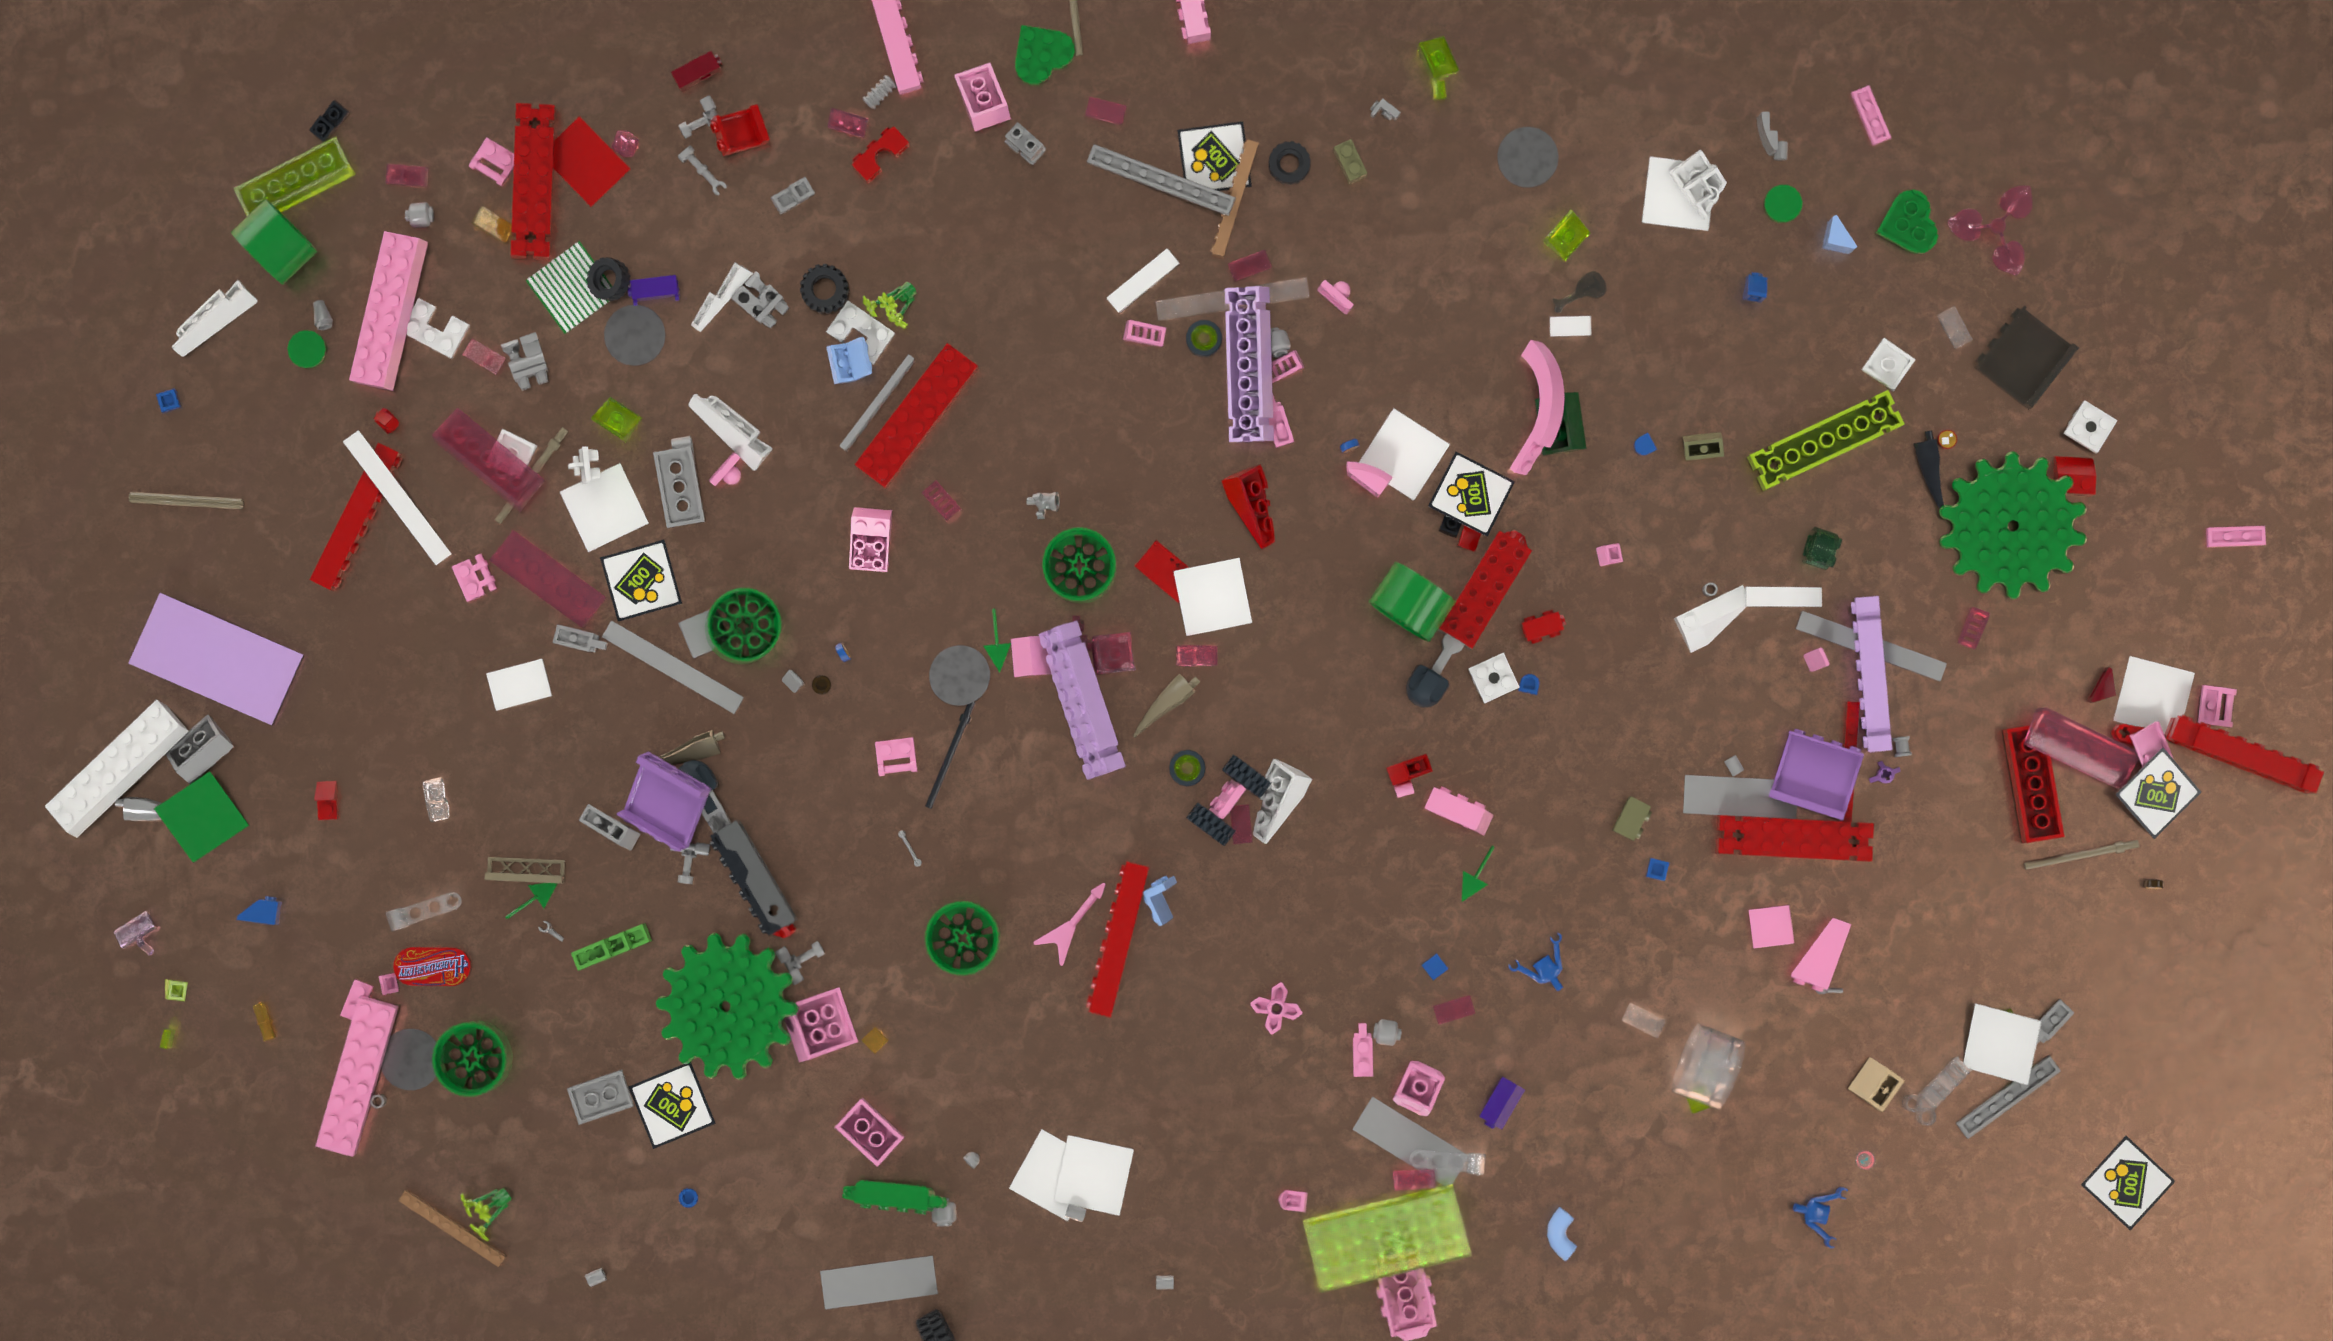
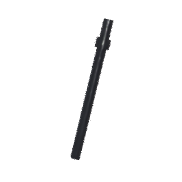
M975 702L967 704L964 713L960 715V723L925 807L933 808L965 728L972 719L970 716L975 707Z

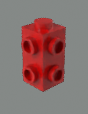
M1552 609L1543 612V616L1535 618V615L1524 618V623H1521L1526 642L1531 641L1532 644L1543 641L1542 637L1549 635L1550 638L1561 635L1560 631H1563L1566 625L1563 614L1560 615L1559 611L1554 612Z

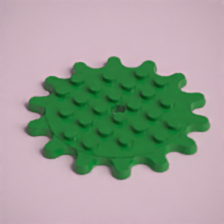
M2014 451L2006 454L2005 463L2000 468L1992 467L1986 459H1979L1975 465L1978 476L1974 481L1968 482L1962 478H1956L1952 482V488L1959 495L1957 504L1943 505L1939 510L1940 516L1951 521L1953 525L1952 531L1940 538V545L1945 549L1955 548L1960 553L1959 560L1953 565L1954 573L1963 575L1968 571L1976 572L1979 576L1977 589L1980 593H1987L1994 584L2001 583L2006 588L2008 598L2013 600L2019 598L2021 588L2025 583H2033L2038 591L2047 592L2050 588L2049 572L2053 569H2058L2064 573L2073 571L2074 564L2067 557V550L2071 546H2083L2087 541L2086 535L2075 530L2073 526L2074 520L2077 517L2083 516L2087 511V507L2082 502L2072 503L2066 497L2067 491L2073 486V479L2068 475H2064L2057 480L2050 479L2047 475L2049 461L2044 457L2038 458L2034 465L2029 468L2021 465L2019 455ZM2012 520L2017 521L2019 524L2018 529L2015 531L2008 529V523Z
M711 933L708 935V945L704 952H698L692 945H685L681 950L685 960L684 967L680 970L668 967L663 971V977L671 984L672 991L668 996H661L656 1000V1007L659 1010L669 1012L671 1016V1022L662 1029L661 1034L665 1040L674 1038L681 1040L683 1048L678 1058L682 1064H689L694 1058H700L704 1062V1075L707 1078H715L720 1067L728 1066L732 1071L733 1077L737 1080H742L746 1076V1065L749 1061H756L763 1068H768L772 1065L773 1059L769 1054V1047L772 1043L780 1045L790 1043L791 1035L783 1029L782 1021L787 1016L796 1015L798 1013V1006L796 1003L788 1002L784 999L783 990L791 985L793 978L788 972L776 974L772 971L771 964L775 959V951L773 949L765 948L760 954H753L749 949L750 939L748 935H738L734 945L728 947L722 943L721 936L718 933ZM724 1001L730 1004L728 1012L722 1009L721 1004Z

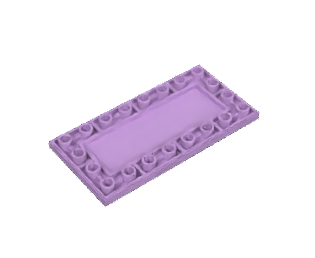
M160 593L129 664L273 725L303 654Z

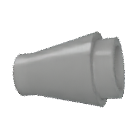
M323 300L315 301L313 303L314 325L317 326L318 330L331 328L333 319Z

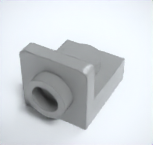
M1383 98L1380 102L1376 101L1370 108L1372 111L1370 116L1372 118L1382 110L1381 114L1385 118L1396 121L1401 113Z

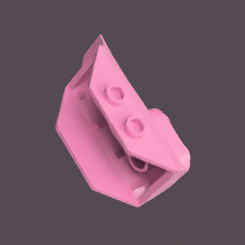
M1419 1251L1399 1253L1375 1261L1374 1265L1379 1282V1287H1376L1378 1298L1383 1299L1384 1305L1380 1307L1383 1317H1387L1391 1337L1398 1336L1404 1341H1409L1427 1336L1428 1331L1432 1327H1437L1433 1305H1436L1434 1294L1429 1293L1428 1287L1431 1286L1429 1275H1425Z

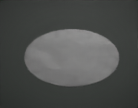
M1522 127L1513 130L1502 140L1498 149V165L1502 174L1511 183L1521 187H1535L1545 183L1554 174L1558 165V150L1555 142L1546 132L1534 127Z
M628 305L617 310L609 318L605 326L604 340L610 354L619 362L633 366L643 365L653 360L662 350L665 341V328L662 320L653 310L641 305Z
M963 645L952 646L939 653L932 662L929 681L933 692L942 701L957 706L967 705L979 699L986 691L990 681V669L984 656L976 649Z
M404 1029L391 1035L381 1066L386 1079L392 1085L404 1090H417L430 1084L436 1077L432 1064L436 1041L429 1034L418 1029Z

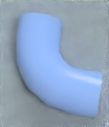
M1559 1207L1548 1223L1547 1237L1551 1248L1559 1257L1566 1261L1577 1248L1568 1239L1566 1234L1567 1228L1574 1218L1563 1208Z

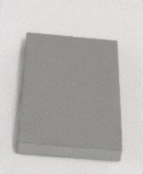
M623 1070L567 1088L579 1125L634 1106Z

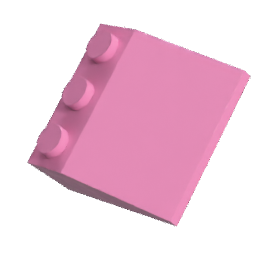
M840 987L796 1002L798 1013L784 1018L799 1063L858 1042Z

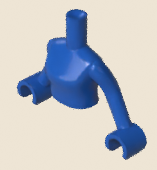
M1557 932V935L1560 937L1558 941H1554L1550 936L1554 946L1556 964L1548 955L1533 965L1538 975L1521 966L1518 960H1515L1518 967L1513 969L1509 965V969L1512 972L1520 971L1540 984L1551 982L1556 991H1560L1563 986L1557 977L1562 971L1559 943L1562 940L1561 934Z
M1839 1187L1834 1194L1811 1198L1807 1206L1794 1204L1793 1211L1805 1214L1806 1225L1823 1237L1825 1246L1829 1248H1835L1829 1245V1241L1837 1239L1829 1236L1815 1223L1826 1225L1828 1221L1830 1206L1821 1204L1822 1202L1837 1198L1847 1199L1841 1196L1843 1190L1848 1191L1844 1187Z

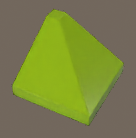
M165 979V999L185 1001L188 982Z

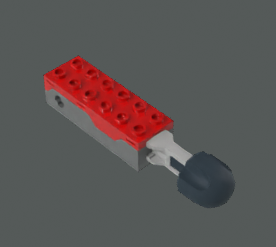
M1499 530L1458 596L1456 603L1438 629L1445 636L1442 639L1443 650L1431 669L1424 665H1417L1408 679L1406 693L1409 700L1415 705L1422 708L1436 705L1450 686L1449 681L1441 676L1440 673L1451 655L1460 652L1463 647L1472 650L1532 552L1527 546L1525 536L1515 530L1503 533Z

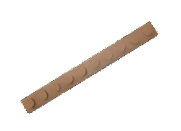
M1247 139V142L1243 144L1242 149L1244 151L1243 154H1240V164H1237L1235 170L1237 174L1232 179L1234 184L1228 192L1236 200L1230 215H1221L1223 219L1222 222L1219 221V232L1215 234L1214 238L1216 242L1211 247L1212 255L1224 258L1259 145L1258 142Z
M405 1190L398 1200L497 1267H500L507 1256L410 1191Z

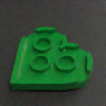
M1021 25L1015 70L1018 77L1024 83L1039 85L1051 76L1053 70L1062 69L1072 62L1075 55V46L1072 38L1066 33Z
M1915 189L1900 193L1894 199L1876 234L1911 253L1924 254L1931 250L1937 243L1938 231L1935 222L1929 218L1931 208L1927 196Z

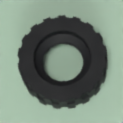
M1285 141L1282 144H1278L1272 150L1269 157V170L1276 181H1280L1281 184H1297L1304 180L1309 173L1311 165L1310 155L1300 143ZM1293 154L1298 158L1299 166L1294 172H1286L1281 168L1280 160L1284 155Z
M608 257L596 260L590 266V270L587 273L586 281L590 293L596 298L607 301H614L620 299L621 296L623 297L625 292L628 291L630 284L628 267L623 262H620V260ZM612 270L616 275V280L613 287L606 289L601 284L602 275L605 271Z

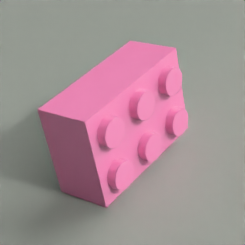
M861 1098L835 1126L841 1134L877 1167L905 1137L864 1098Z

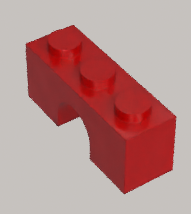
M895 126L892 128L887 127L880 134L882 136L880 139L870 142L866 147L868 150L863 154H857L852 160V167L868 184L882 172V169L876 163V157L880 152L888 151L897 158L910 146V143Z

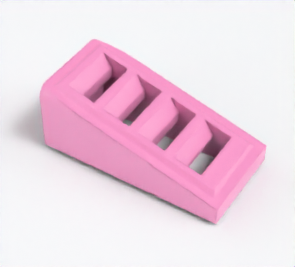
M1128 320L1125 325L1123 340L1163 347L1166 328ZM1132 327H1135L1134 336L1131 335ZM1140 328H1143L1142 337H1139ZM1148 329H1150V337L1146 339ZM1155 330L1159 331L1157 341L1154 340Z
M1296 350L1272 362V370L1276 376L1275 378L1272 377V383L1304 368V364ZM1290 357L1295 361L1296 367H1293L1289 359ZM1284 360L1286 361V363H1287V365H1288V367H1289V369H1290V370H1288V371L1286 370V368H1285V366H1284V364H1283V362H1282V361H1284ZM1276 364L1279 365L1283 374H1279L1275 366Z

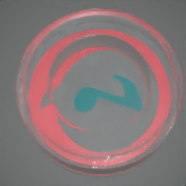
M1862 1150L1856 1155L1855 1161L1859 1168L1869 1170L1875 1165L1876 1159L1872 1152Z

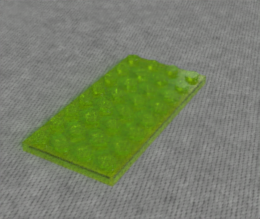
M1453 1184L1303 1220L1320 1293L1471 1256Z

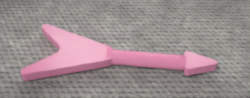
M1105 883L1091 890L1092 894L1070 921L1034 941V945L1056 943L1060 966L1064 964L1077 923L1094 902L1102 897Z

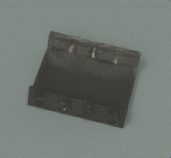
M2024 305L2020 309L2017 307L2011 314L2013 319L2009 324L2005 322L2000 328L1999 332L2001 334L1997 339L1994 337L1987 345L1989 347L1988 351L1985 354L1982 352L1975 360L1977 365L1974 368L2029 410L2034 407L2079 347L2074 343L2069 344L2026 310L2027 307Z

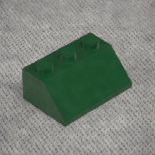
M1579 392L1564 393V411L1560 428L1552 446L1543 447V456L1587 449ZM1540 398L1535 399L1537 416L1539 411Z

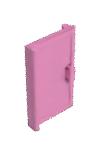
M2159 721L2153 722L2139 732L2130 735L2142 767L2162 748L2173 758Z

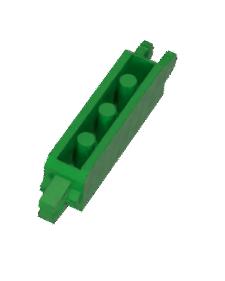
M864 1180L858 1181L856 1186H844L842 1198L860 1204V1208L871 1209V1206L874 1205L878 1206V1210L889 1211L890 1207L897 1208V1212L908 1213V1209H913L915 1214L926 1215V1211L933 1212V1208H945L948 1204L945 1197L935 1196V1191L932 1188Z

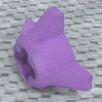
M1883 761L1877 762L1879 769L1876 772V776L1869 778L1870 783L1880 781L1884 784L1893 781L1895 774L1901 772L1899 767L1892 769L1885 766Z

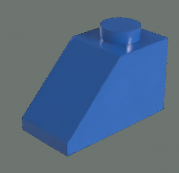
M1752 272V275L1749 274L1746 277L1742 299L1760 303L1766 299L1768 278L1763 277L1761 273Z
M265 896V900L259 899L237 916V920L279 925L282 902L276 901V897Z

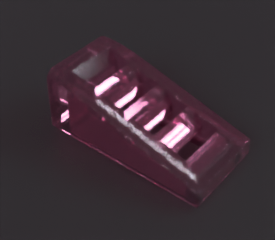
M936 480L922 492L946 521L961 510L958 504ZM937 487L939 490L930 497L928 494ZM943 493L944 496H942V497L935 503V502H934V499H935L939 494ZM947 498L949 501L940 508L938 505ZM952 504L954 507L945 514L943 511Z
M1970 607L1957 643L1976 650L1991 613ZM1974 614L1983 617L1982 620L1974 618ZM1971 621L1980 624L1979 628L1970 625ZM1971 629L1973 631H1976L1977 634H1971L1967 632V630ZM1967 636L1975 640L1970 642L1965 640L1964 637Z

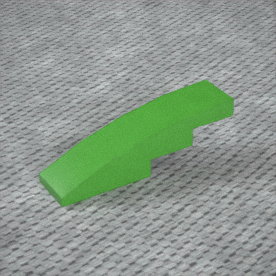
M644 923L574 951L571 955L579 971L651 942L652 939Z

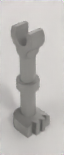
M688 146L679 154L678 158L683 163L688 159L697 169V173L705 177L713 186V192L719 196L720 194L716 190L717 186L722 185L726 189V184L718 181L708 171L706 164L703 165L693 154L694 149L692 146Z

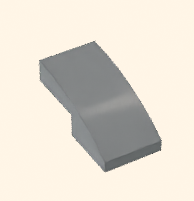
M806 177L789 185L787 189L772 196L771 200L781 215L814 195L815 192Z

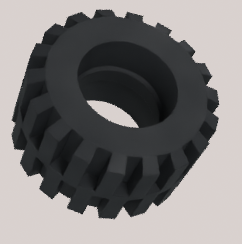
M818 264L814 268L808 269L807 274L803 275V280L800 282V293L804 302L811 310L817 311L820 314H830L833 311L835 313L838 311L837 309L844 306L845 301L847 302L849 284L842 271L835 266H829L828 264L820 266ZM821 279H831L836 285L834 295L826 300L817 298L813 291L815 284Z
M937 1309L916 1320V1327L923 1341H956L945 1318Z

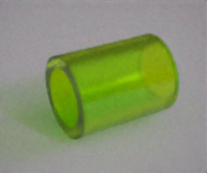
M1433 81V99H1446L1445 81Z

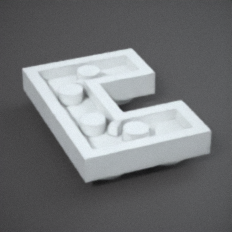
M418 298L411 312L406 335L452 359L470 325L452 316L443 332L428 325L436 307Z
M850 301L846 302L826 331L841 343L844 342L853 328L868 338L866 340L868 356L873 365L895 335V332Z

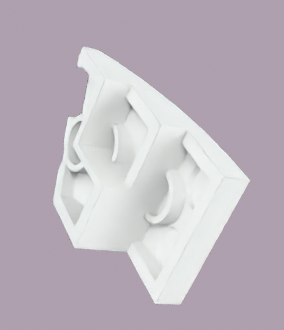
M1699 150L1669 173L1703 219H1707L1710 210L1717 202L1719 194L1723 191L1727 182L1718 168L1711 166L1704 153Z

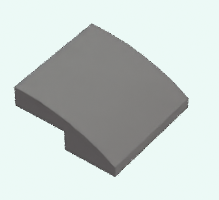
M1761 112L1757 117L1759 136L1767 154L1773 156L1778 150V131H1770V112Z
M709 610L678 623L693 659L712 651L705 635V621ZM716 610L715 615L720 617L718 610ZM720 622L719 628L722 631H726L723 622ZM723 635L716 640L719 645H722L729 637Z

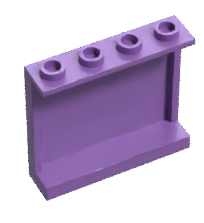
M1795 729L1794 732L1789 731L1784 752L1768 797L1844 820L1864 754L1861 753L1862 749L1853 746L1847 749L1842 747L1843 743L1834 740L1828 743L1824 741V737L1813 734V737L1805 735V731Z
M650 752L639 755L636 763L640 764L631 792L624 810L618 812L617 815L623 818V821L638 827L641 832L648 833L655 840L667 844L672 850H684L690 845L711 788Z

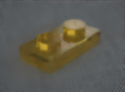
M483 206L479 207L471 224L505 243L511 234L512 224Z

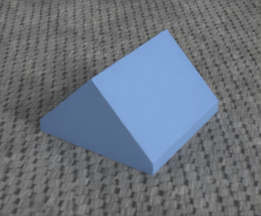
M1835 215L1827 223L1822 248L1849 254L1857 248V245L1838 216Z

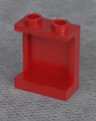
M758 104L731 114L715 115L711 119L710 127L712 132L716 134L717 147L723 156L763 146L770 140Z

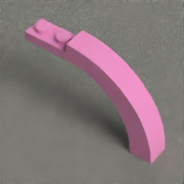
M1530 340L1521 356L1532 367L1537 378L1540 393L1539 411L1529 438L1510 467L1514 473L1527 475L1543 447L1552 446L1559 431L1564 411V385L1558 363L1551 351L1542 342Z

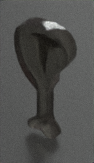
M1596 271L1589 272L1577 282L1573 293L1562 299L1552 298L1555 312L1561 313L1565 305L1583 297L1594 299L1603 297L1607 291L1603 277Z

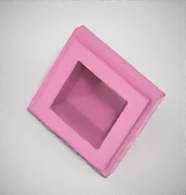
M395 973L379 976L383 995L399 992Z

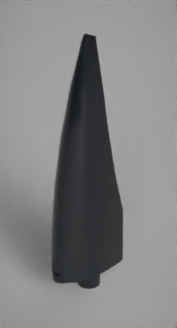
M1930 430L1925 431L1926 441L1914 443L1923 478L1940 509L1944 505L1941 492L1940 456L1937 440L1934 439L1933 431Z

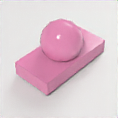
M1324 280L1319 286L1318 292L1340 311L1347 314L1354 304L1347 299L1351 292L1348 283L1337 282L1332 286Z
M735 452L732 453L711 476L709 481L714 486L722 478L725 483L730 485L738 483L741 479V472L734 465L740 457Z

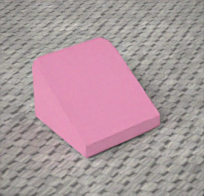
M1619 543L1596 548L1600 566L1623 562Z

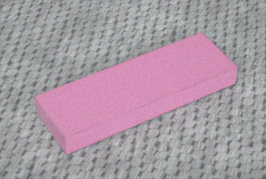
M1868 85L1851 92L1872 145L1874 146L1890 139L1891 135L1870 86Z
M2265 526L2206 528L2207 547L2266 545Z

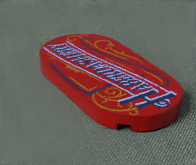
M409 947L398 953L394 960L393 969L398 980L406 985L456 986L464 982L470 975L471 961L466 953L458 948Z

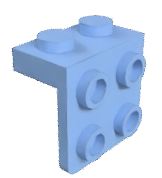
M859 337L848 343L826 347L834 384L854 382L872 373V364L868 356V345L864 337Z
M1166 875L1151 883L1150 888L1143 892L1144 901L1150 906L1152 918L1159 926L1173 919V915L1162 892L1177 883L1174 876L1168 878Z

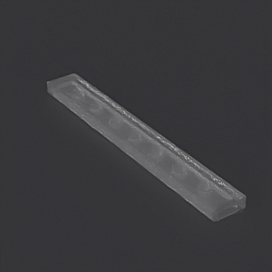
M1307 278L1256 285L1269 287L1270 303L1309 297ZM1225 290L1155 301L1158 321L1230 310V305L1225 304Z

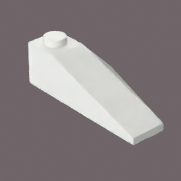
M1273 759L1265 778L1271 782V785L1260 799L1263 800L1262 807L1257 812L1253 835L1265 844L1268 843L1304 797L1312 780L1302 771L1277 759Z

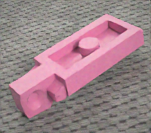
M1273 395V418H1269V425H1273L1274 443L1277 448L1293 443L1294 439L1283 405H1281L1280 401L1275 402Z
M1358 1023V1033H1354V1077H1373L1371 1033H1367L1366 1023Z

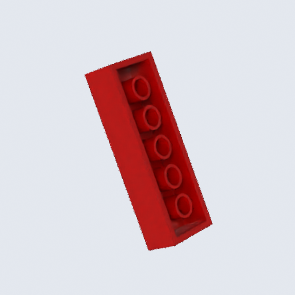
M2045 723L2004 729L2003 735L2022 843L2065 837Z

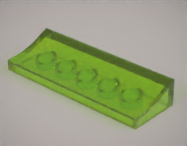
M335 136L235 187L234 191L246 217L265 199L282 213L356 174Z

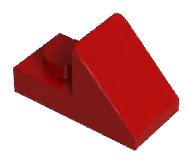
M337 781L317 782L314 800L317 801L318 820L339 819Z

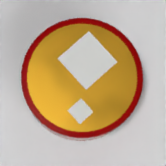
M1944 430L1939 433L1937 443L1943 449H1951L1957 443V436L1952 430Z

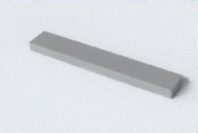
M908 354L840 444L843 450L848 451L914 364L915 359Z
M2048 1055L2031 1068L2028 1085L2012 1081L1956 1122L1957 1126L1965 1137L1969 1139L2057 1075L2061 1070L2050 1055Z

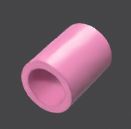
M1411 780L1394 785L1397 798L1414 793Z

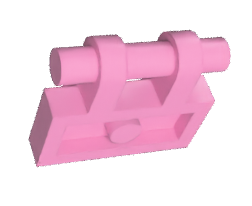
M482 554L475 556L477 561L475 565L468 559L452 566L467 602L485 595L483 589L485 586H488L490 592L497 589L494 583L496 580L494 576H491L487 567L489 564L487 560H484ZM478 570H481L484 577L482 581L479 580L476 574Z

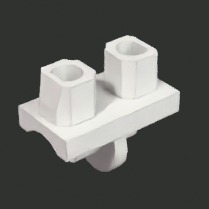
M588 446L582 447V449H579V458L578 456H573V463L568 464V469H574L575 476L580 475L581 469L582 484H588L590 481L601 477L599 468H590V462L598 461V450L588 449Z

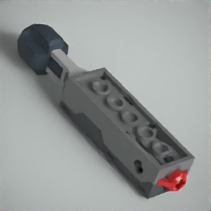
M691 760L685 762L679 767V770L711 788L702 810L705 820L714 833L710 835L712 840L709 842L715 851L720 852L721 857L719 859L725 868L728 867L731 871L729 876L732 882L738 884L741 888L739 894L744 901L748 900L751 906L748 908L754 918L758 917L760 930L768 936L774 935L781 938H786L795 933L796 928L793 923L798 918L741 821L731 822L713 790L718 787L719 783L713 772L701 761ZM774 905L779 907L778 915L776 916L772 914Z

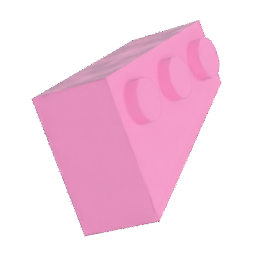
M1176 0L1181 5V9H1178L1179 19L1184 21L1185 26L1181 28L1183 39H1187L1188 44L1210 40L1211 31L1208 25L1204 0Z
M1442 786L1440 789L1433 788L1425 806V809L1456 822L1463 827L1474 830L1483 836L1494 816L1485 810V805L1476 801L1474 804L1467 802L1469 798L1460 794L1457 797L1451 795V790Z

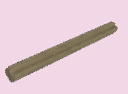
M130 492L129 502L228 509H243L244 500L238 498Z

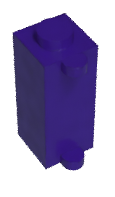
M676 275L630 280L628 295L632 297L634 306H638V301L675 297L676 301H680L678 277Z
M1502 1077L1479 1116L1485 1120L1484 1124L1492 1129L1496 1126L1502 1130L1525 1089Z

